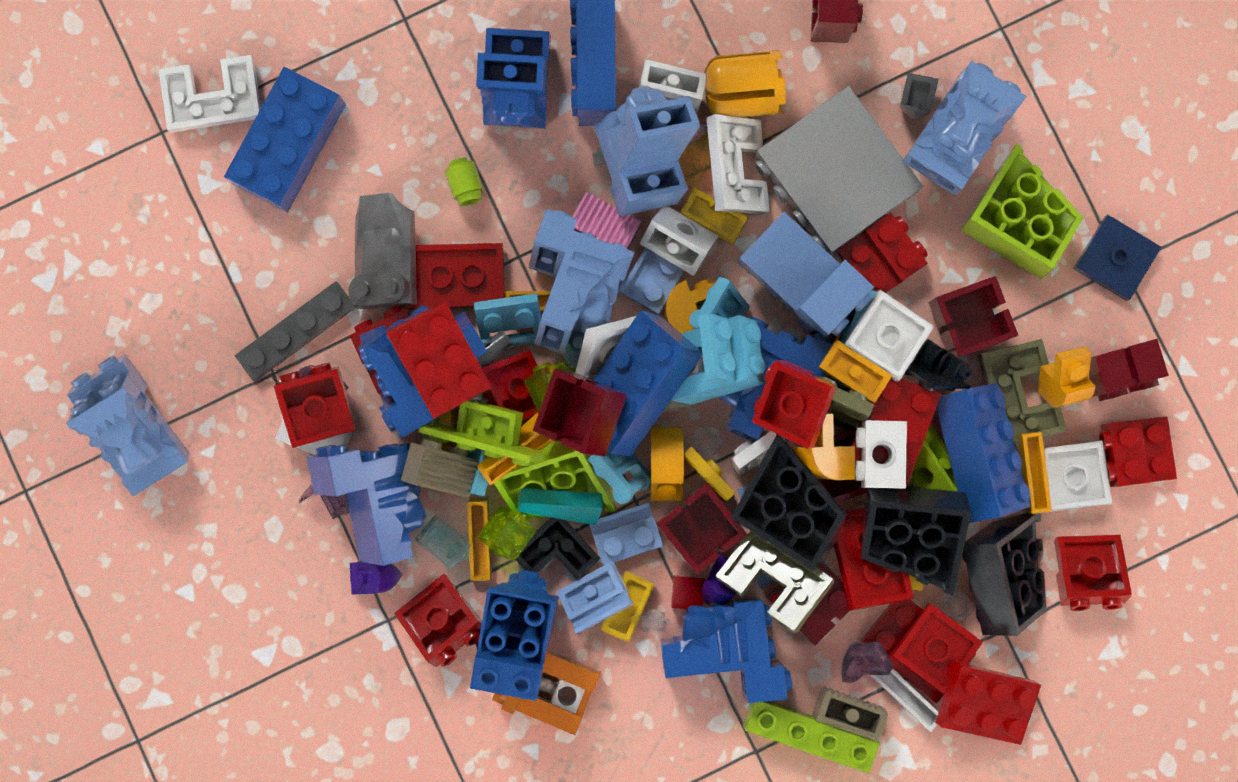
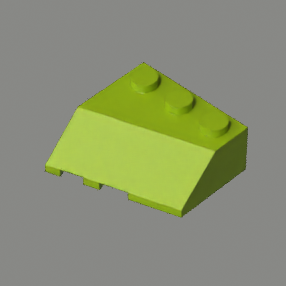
M1016 143L987 185L962 226L961 231L1037 278L1042 279L1056 266L1082 222L1083 216L1059 189H1054L1042 176L1044 174L1037 165H1032L1023 154L1024 150Z
M552 441L540 450L545 452L543 460L534 461L531 466L519 465L494 483L517 519L546 517L518 511V496L521 488L602 493L605 513L617 512L610 485L606 480L596 475L593 465L587 460L591 455L582 454L562 445L558 441Z

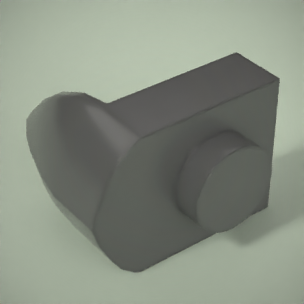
M913 73L907 74L900 104L902 111L912 119H919L931 112L939 78Z

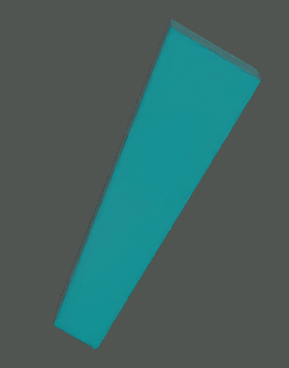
M521 488L518 496L519 512L596 525L603 509L602 493Z

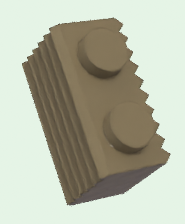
M423 439L422 445L411 442L401 481L459 496H470L471 485L474 483L473 478L477 471L476 466L479 462L477 459L468 457V450L450 446L449 452L441 450L443 444Z
M824 686L820 689L812 716L817 721L879 741L888 713L880 705L871 704L868 701L846 695L843 692L840 693L837 690L834 691L832 688L828 689Z

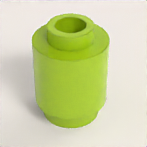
M466 157L457 158L449 162L450 167L445 169V174L453 199L458 201L459 206H468L483 199L481 193L484 190L475 162L467 161Z

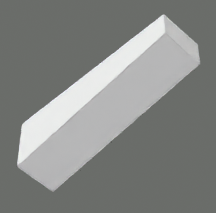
M883 660L870 676L921 725L931 732L937 726L935 721L938 711Z

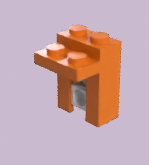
M547 649L543 672L560 680L554 682L552 678L549 680L546 676L542 677L539 690L542 693L551 694L552 699L538 694L537 701L496 693L493 695L492 701L503 705L501 710L514 714L516 710L576 735L601 671ZM569 686L576 691L577 697L574 701L567 703L559 698L558 691L562 687Z

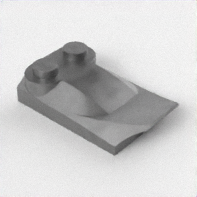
M392 193L359 197L355 216V278L352 279L348 290L349 297L355 303L356 309L364 310L417 305L415 211L402 205Z

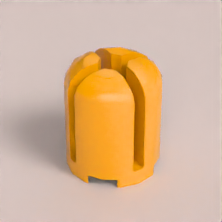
M772 50L718 55L710 59L704 71L706 74L705 97L710 112L713 115L733 117L784 114L781 105L786 104L785 77H782L781 69L777 68V60L782 59L781 51Z

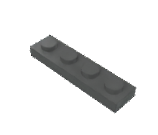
M335 281L237 353L235 357L250 378L256 382L353 311L355 304L341 285Z

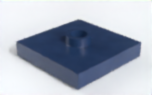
M1107 214L1102 219L1073 269L1125 301H1128L1133 296L1160 251L1161 246Z

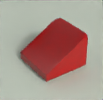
M673 575L671 608L688 609L689 606L693 605L703 606L702 587L705 578Z

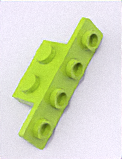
M471 399L460 405L457 428L439 423L425 424L419 428L420 433L430 435L429 439L431 441L440 443L456 442V447L464 450H476L478 448L485 450L484 455L493 458L507 456L513 458L512 463L517 465L531 466L532 462L543 460L545 457V452L518 445L523 413Z

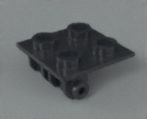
M929 339L925 340L904 373L919 379V385L930 391H937V389L955 391L956 389L971 388L969 384L964 382L972 374L969 364L954 356V354L948 353L946 349Z

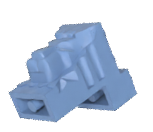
M971 61L956 78L938 105L937 110L903 159V162L956 196L964 188L985 153L993 145L991 142L1004 129L1003 125L1014 115L1027 96L1021 93L1020 88L1010 81H1002L994 76L993 71L988 66Z
M648 86L632 89L631 94L626 98L625 104H622L617 111L610 112L593 125L613 182L610 190L619 217L679 203L688 187L678 159L700 127L690 96L666 101L661 90H651Z
M546 209L534 241L528 268L556 279L542 314L534 344L564 355L574 331L585 333L586 329L610 323L612 307L617 295L620 293L634 252L619 243L610 244L599 240L591 233L576 232L574 229L577 219L572 218L563 211Z
M785 212L773 222L738 260V264L769 290L774 299L779 298L784 302L786 312L792 311L796 314V322L806 335H810L815 330L824 338L831 332L837 336L849 323L845 317L853 309L860 312L872 299L868 293L874 286L846 260L841 264L837 262Z
M126 354L118 359L113 355L98 365L100 370L90 376L85 372L71 382L73 387L70 388L67 396L74 406L70 409L71 414L66 424L78 434H84L90 438L89 445L91 447H98L102 451L100 457L111 464L114 471L122 478V484L132 496H135L186 464L190 453L145 393L148 384Z

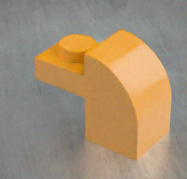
M711 278L693 285L695 289L693 291H690L686 280L676 285L670 292L666 302V321L680 333L694 330L689 322L690 315L698 310V305L704 304L708 290L716 282L712 283Z
M1085 346L1056 353L1054 363L1040 366L1038 392L1051 406L1058 408L1088 400L1093 396L1096 386L1089 380L1092 353Z
M827 414L815 447L811 449L792 447V450L817 479L854 480L855 446H834L833 414Z
M651 427V501H682L684 484L683 427Z

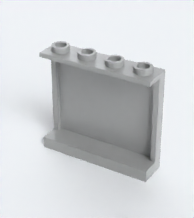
M849 85L761 147L755 155V167L764 178L768 176L775 185L773 191L782 203L787 201L793 209L791 215L795 222L801 228L806 227L812 238L830 255L923 188L917 176L903 162L902 156Z

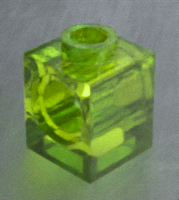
M499 506L477 537L497 556L515 561L536 530L528 523L530 518L526 513L519 512L518 508L511 510Z

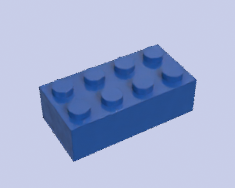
M570 0L571 25H577V27H570L572 55H577V58H571L572 86H577V89H571L572 116H578L579 126H593L594 123L599 122L607 114L616 110L615 0Z
M283 67L226 171L224 178L238 188L288 213L346 106L345 102L339 94Z
M640 310L593 379L599 382L598 384H604L627 394L607 450L610 454L632 456L703 355L700 349L660 315Z
M998 383L940 396L936 407L958 492H966L970 505L971 516L969 523L1003 517L1031 507L1029 501L1030 490L1024 482L1021 471L1022 460L1019 453L1016 452L1013 441V427L1008 421L1004 407L1005 397Z

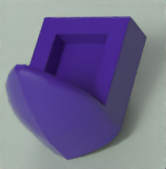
M721 554L714 561L702 587V595L708 606L727 604L736 594V592L716 578V574L728 560V558Z
M365 562L350 563L351 594L387 592L396 586L403 574L393 564L381 566Z

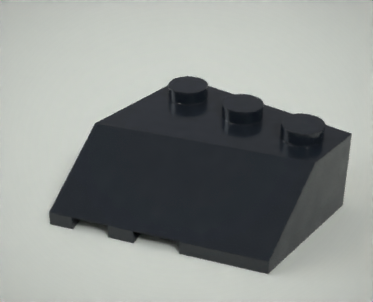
M777 434L731 518L814 571L824 564L837 542L847 513L784 439Z
M906 486V489L867 488L863 508L861 558L893 572L901 571L911 575L922 584L928 585L930 583L942 588L944 593L954 596L971 516L966 492Z
M1027 512L993 521L965 541L962 557L967 566L969 588L974 596L976 618L980 623L982 635L1018 636L1046 611L1044 571L1038 568L1039 551H1043L1042 539H1036V522L1041 521V513L1031 514Z

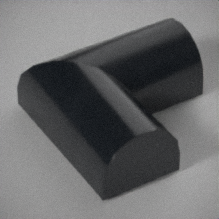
M552 517L511 553V556L524 570L539 572L552 559L557 557L577 580L601 559L567 520Z

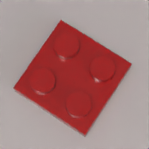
M927 603L891 653V656L945 694L955 661L968 664L983 642L934 605Z

